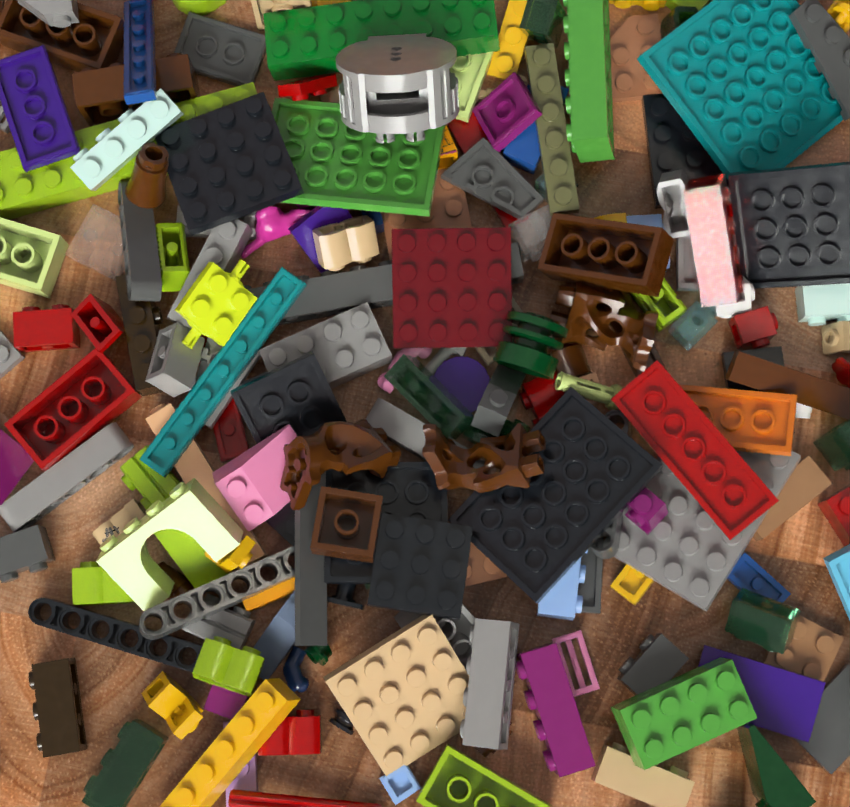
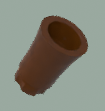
M154 142L143 144L142 150L136 156L131 177L125 187V194L128 200L138 207L156 208L163 204L166 199V176L169 166V154L164 146H159Z

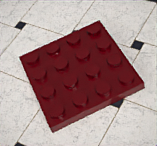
M511 227L392 229L393 349L497 347L499 341L512 342V336L502 330L504 325L512 326V322L506 319L508 311H512Z

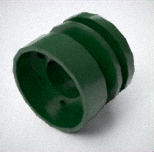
M508 311L506 319L518 325V327L503 326L502 330L514 337L513 342H498L493 361L529 375L553 380L559 360L547 352L548 349L563 350L564 344L552 337L567 338L568 329L557 324L554 320L539 314Z

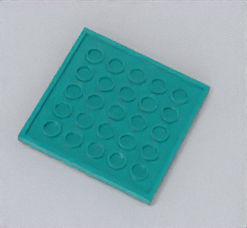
M713 0L637 58L727 179L728 175L733 172L786 167L844 120L840 113L842 108L837 99H833L828 91L830 86L822 72H818L814 65L816 60L811 50L805 48L789 18V15L800 6L797 0Z

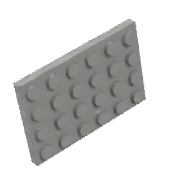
M737 451L776 498L801 459V455L792 451L791 456ZM658 456L656 460L662 464L663 468L645 487L666 504L668 514L647 535L625 516L629 510L626 507L623 511L619 549L614 557L707 612L769 510L736 537L729 540ZM606 537L603 548L609 545L611 538Z

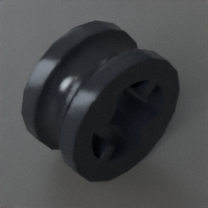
M337 707L335 710L336 716L334 718L331 717L329 722L346 733L353 735L354 726L344 710Z

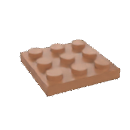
M448 168L438 170L430 217L381 212L389 260H392V229L472 228L465 191L441 179V174Z

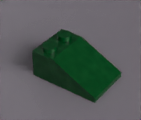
M746 723L737 727L752 794L758 800L755 804L756 807H810L816 802L753 724Z

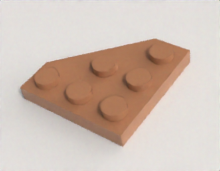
M658 13L629 16L610 38L613 103L642 100L643 95L663 94L637 60L640 55L661 40Z

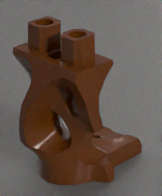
M577 282L576 288L559 286L555 304L568 307V314L552 311L550 319L568 329L567 338H561V343L583 344L602 351L605 350L607 345L622 346L631 354L630 361L633 363V367L645 372L647 360L655 341V326L658 312H637L630 306L624 305L625 301L618 296L604 294L582 282ZM610 322H619L622 326V331L619 333L613 332L609 328ZM594 329L598 335L591 336L586 331Z
M361 419L356 423L344 421L326 422L315 433L308 436H297L290 444L284 445L283 450L286 461L280 488L288 493L292 510H299L305 507L312 485L320 483L321 475L326 470L335 469L340 473L344 472L348 475L368 469L371 474L384 478L389 466L398 465L401 450L397 445L387 446V433L383 428H372L366 419Z
M518 423L507 435L481 438L480 443L475 444L472 448L463 449L457 446L453 439H446L436 424L423 425L425 445L422 449V454L435 474L439 490L468 488L484 493L499 489L505 485L528 488L530 487L532 476L544 474L545 465L543 458L539 453L532 455L534 452L546 449V440L540 430L527 433L522 424ZM476 461H485L484 466L480 468L473 467Z

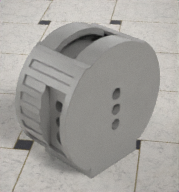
M426 33L369 36L366 41H359L345 47L336 56V68L343 74V80L339 84L338 89L341 120L346 126L356 131L376 133V142L384 143L383 134H386L387 143L395 141L394 134H406V140L414 142V132L417 133V142L425 139L424 130L444 126L455 119L459 113L458 78L455 77L454 73L450 72V67L457 60V50L454 45L445 40L427 37Z

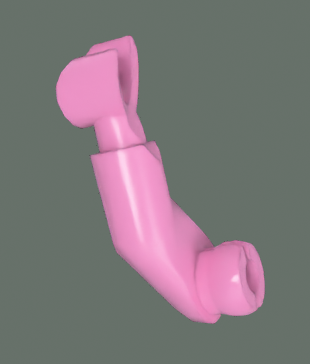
M402 348L399 350L388 367V373H382L378 377V386L391 394L394 389L395 379L398 374L402 373L405 365L417 356L426 359L431 354L432 348Z

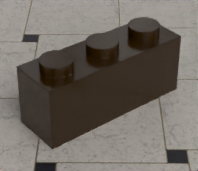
M66 658L32 664V671L29 672V684L31 689L35 690L36 702H33V716L36 721H39L40 733H37L36 741L38 750L43 752V758L86 750L87 743L76 659Z

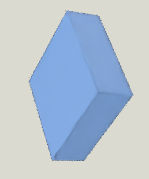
M408 765L401 766L387 776L384 774L379 777L395 805L422 788Z

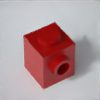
M768 306L735 315L728 322L737 349L751 345L753 349L765 347L771 344L770 340L777 334L776 330L778 329L777 318L774 313H770Z

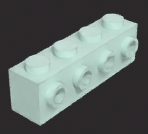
M160 88L156 92V100L142 102L143 104L135 111L130 108L118 118L120 124L112 131L109 128L105 129L96 137L95 140L98 143L90 150L84 148L73 157L75 163L70 168L91 191H96L142 150L143 144L154 141L159 134L184 115L163 89Z

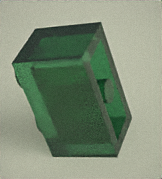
M742 588L732 601L725 631L734 634L740 640L751 641L761 645L767 651L784 654L793 640L801 610Z

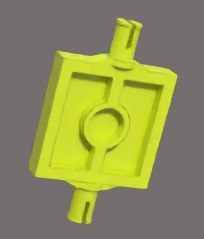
M239 259L231 273L225 272L214 262H208L178 304L175 311L184 317L191 327V330L181 341L185 346L193 349L201 335L208 336L220 346H225L257 300V297L248 291L240 281L248 268H250L245 261Z

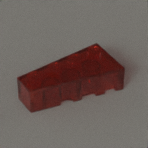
M725 174L690 179L683 193L702 307L738 303L740 293H744L743 276L738 275L737 264H740V254L738 246H734L733 235L736 234L734 217L730 216L729 205H731L730 189L726 184Z

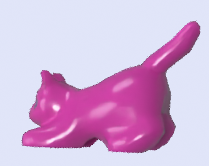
M269 206L255 213L257 220L255 229L256 240L245 246L241 257H248L267 242L290 235L291 233L288 228L308 214L310 210L291 209L289 212L284 213L278 207Z

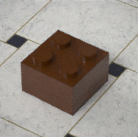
M321 486L310 546L312 554L373 563L383 507V496Z

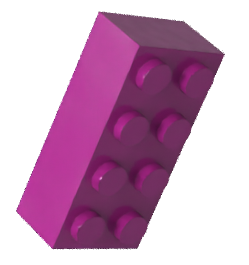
M557 643L546 644L518 653L519 660L516 661V671L519 679H525L528 690L523 691L527 706L530 710L535 709L538 720L533 721V725L540 741L544 740L547 750L542 751L547 768L550 772L554 771L559 777H563L596 766Z

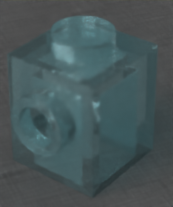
M696 301L672 324L668 332L689 351L714 327L718 320L714 318L716 315L706 304L701 305Z

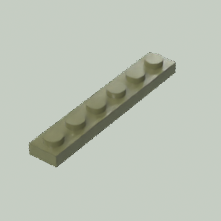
M554 43L525 46L524 53L530 92L542 112V115L535 120L549 216H553V213H579V201L570 144L566 134V118Z

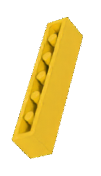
M280 678L265 679L159 807H211L301 699Z

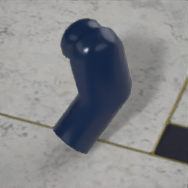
M293 646L285 662L283 674L287 686L293 692L303 693L309 686V680L303 676L300 669L306 653L305 650Z

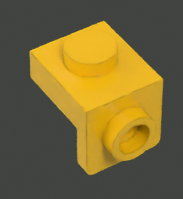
M244 536L239 546L217 562L206 551L204 554L224 572L229 573L237 567L242 569L253 556L250 550L256 542L249 536Z

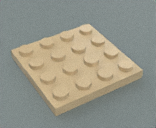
M423 614L324 676L328 687L386 776L403 765H409L458 734L461 722L465 719L466 706L463 704V694L468 687L469 675L433 615Z

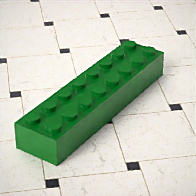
M357 0L264 13L267 66L274 81L339 73L335 60L337 54L351 44L368 40L369 36L426 33L427 37L439 38L454 45L457 50V57L500 51L494 0Z

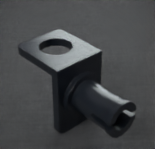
M338 584L336 595H332V598L327 597V607L328 603L364 610V605L355 603L356 600H353L356 584Z

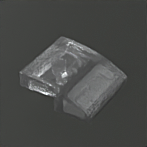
M93 204L66 250L65 255L116 282L115 276L123 275L125 272L120 217Z

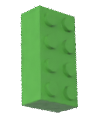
M721 657L611 706L635 766L644 770L757 719L733 660Z

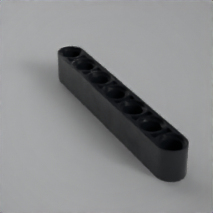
M49 598L34 600L28 610L29 618L37 625L189 672H193L203 646L202 644L168 634L161 637L167 643V651L164 655L159 656L154 650V644L158 639L149 640L143 637L137 624ZM45 604H49L52 609L51 616L47 620L42 619L40 615V609ZM74 612L78 613L81 619L76 629H72L68 622L70 615ZM102 621L107 622L110 628L108 635L104 638H101L97 633V627ZM146 628L147 630L152 631V632H155V631H156V630H153V629H150V628ZM130 630L136 631L139 637L137 644L133 647L128 646L125 640L126 634ZM189 647L193 648L197 654L195 662L191 665L186 664L182 657L184 650Z

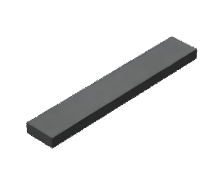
M326 471L321 475L320 483L312 485L305 507L295 510V646H327V583H324L325 556L312 554L310 549L321 486L326 487Z

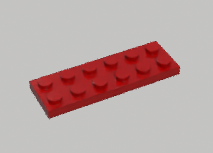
M658 360L611 398L614 404L729 540L736 537L779 502Z

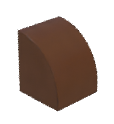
M572 345L564 347L563 350H555L550 353V355L559 360L556 368L557 374L562 371L566 374L580 377L591 373L582 345Z

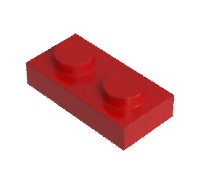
M336 74L311 76L277 86L279 97L291 96L292 101L309 99V93L310 96L327 94V88L338 86Z

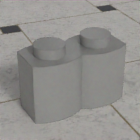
M683 169L662 173L657 187L658 201L664 210L663 226L672 238L692 235L696 218L694 205L688 198L690 193L689 179Z

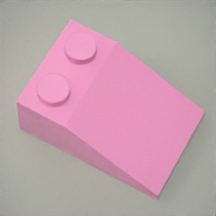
M287 424L213 472L215 485L248 532L274 516L290 502L288 493L280 488L286 461L283 448L285 444H290L297 437L290 424Z

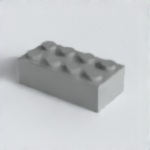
M368 302L259 349L268 372L313 351L331 389L392 361V354Z

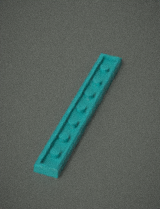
M280 268L225 346L221 348L139 460L166 478L258 353L259 349H261L307 286L305 282L285 268Z

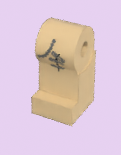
M132 499L124 505L123 509L113 515L110 520L95 529L92 535L101 545L111 535L118 537L123 533L122 529L135 517L138 520L144 517L146 510L139 501Z

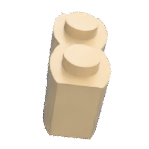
M367 215L349 218L340 223H333L312 230L318 263L329 271L342 270L346 264L352 261L366 263L371 261L372 257L380 254L374 220Z

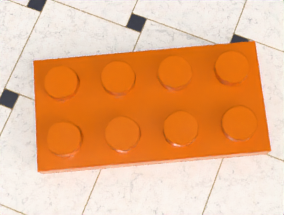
M679 384L736 451L791 456L797 395Z

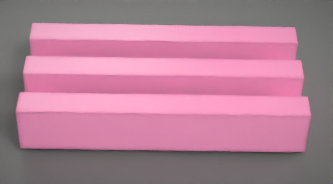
M578 630L553 638L552 643H557L573 696L576 697L600 689L582 631ZM571 639H577L591 685L589 686L585 685ZM561 642L566 644L579 689H574L560 645Z

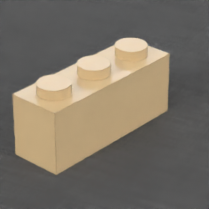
M613 742L612 747L603 745L591 777L594 782L654 807L687 806L695 784L694 781L687 778L689 772L672 765L668 771L659 767L658 764L644 770L635 766L626 746Z

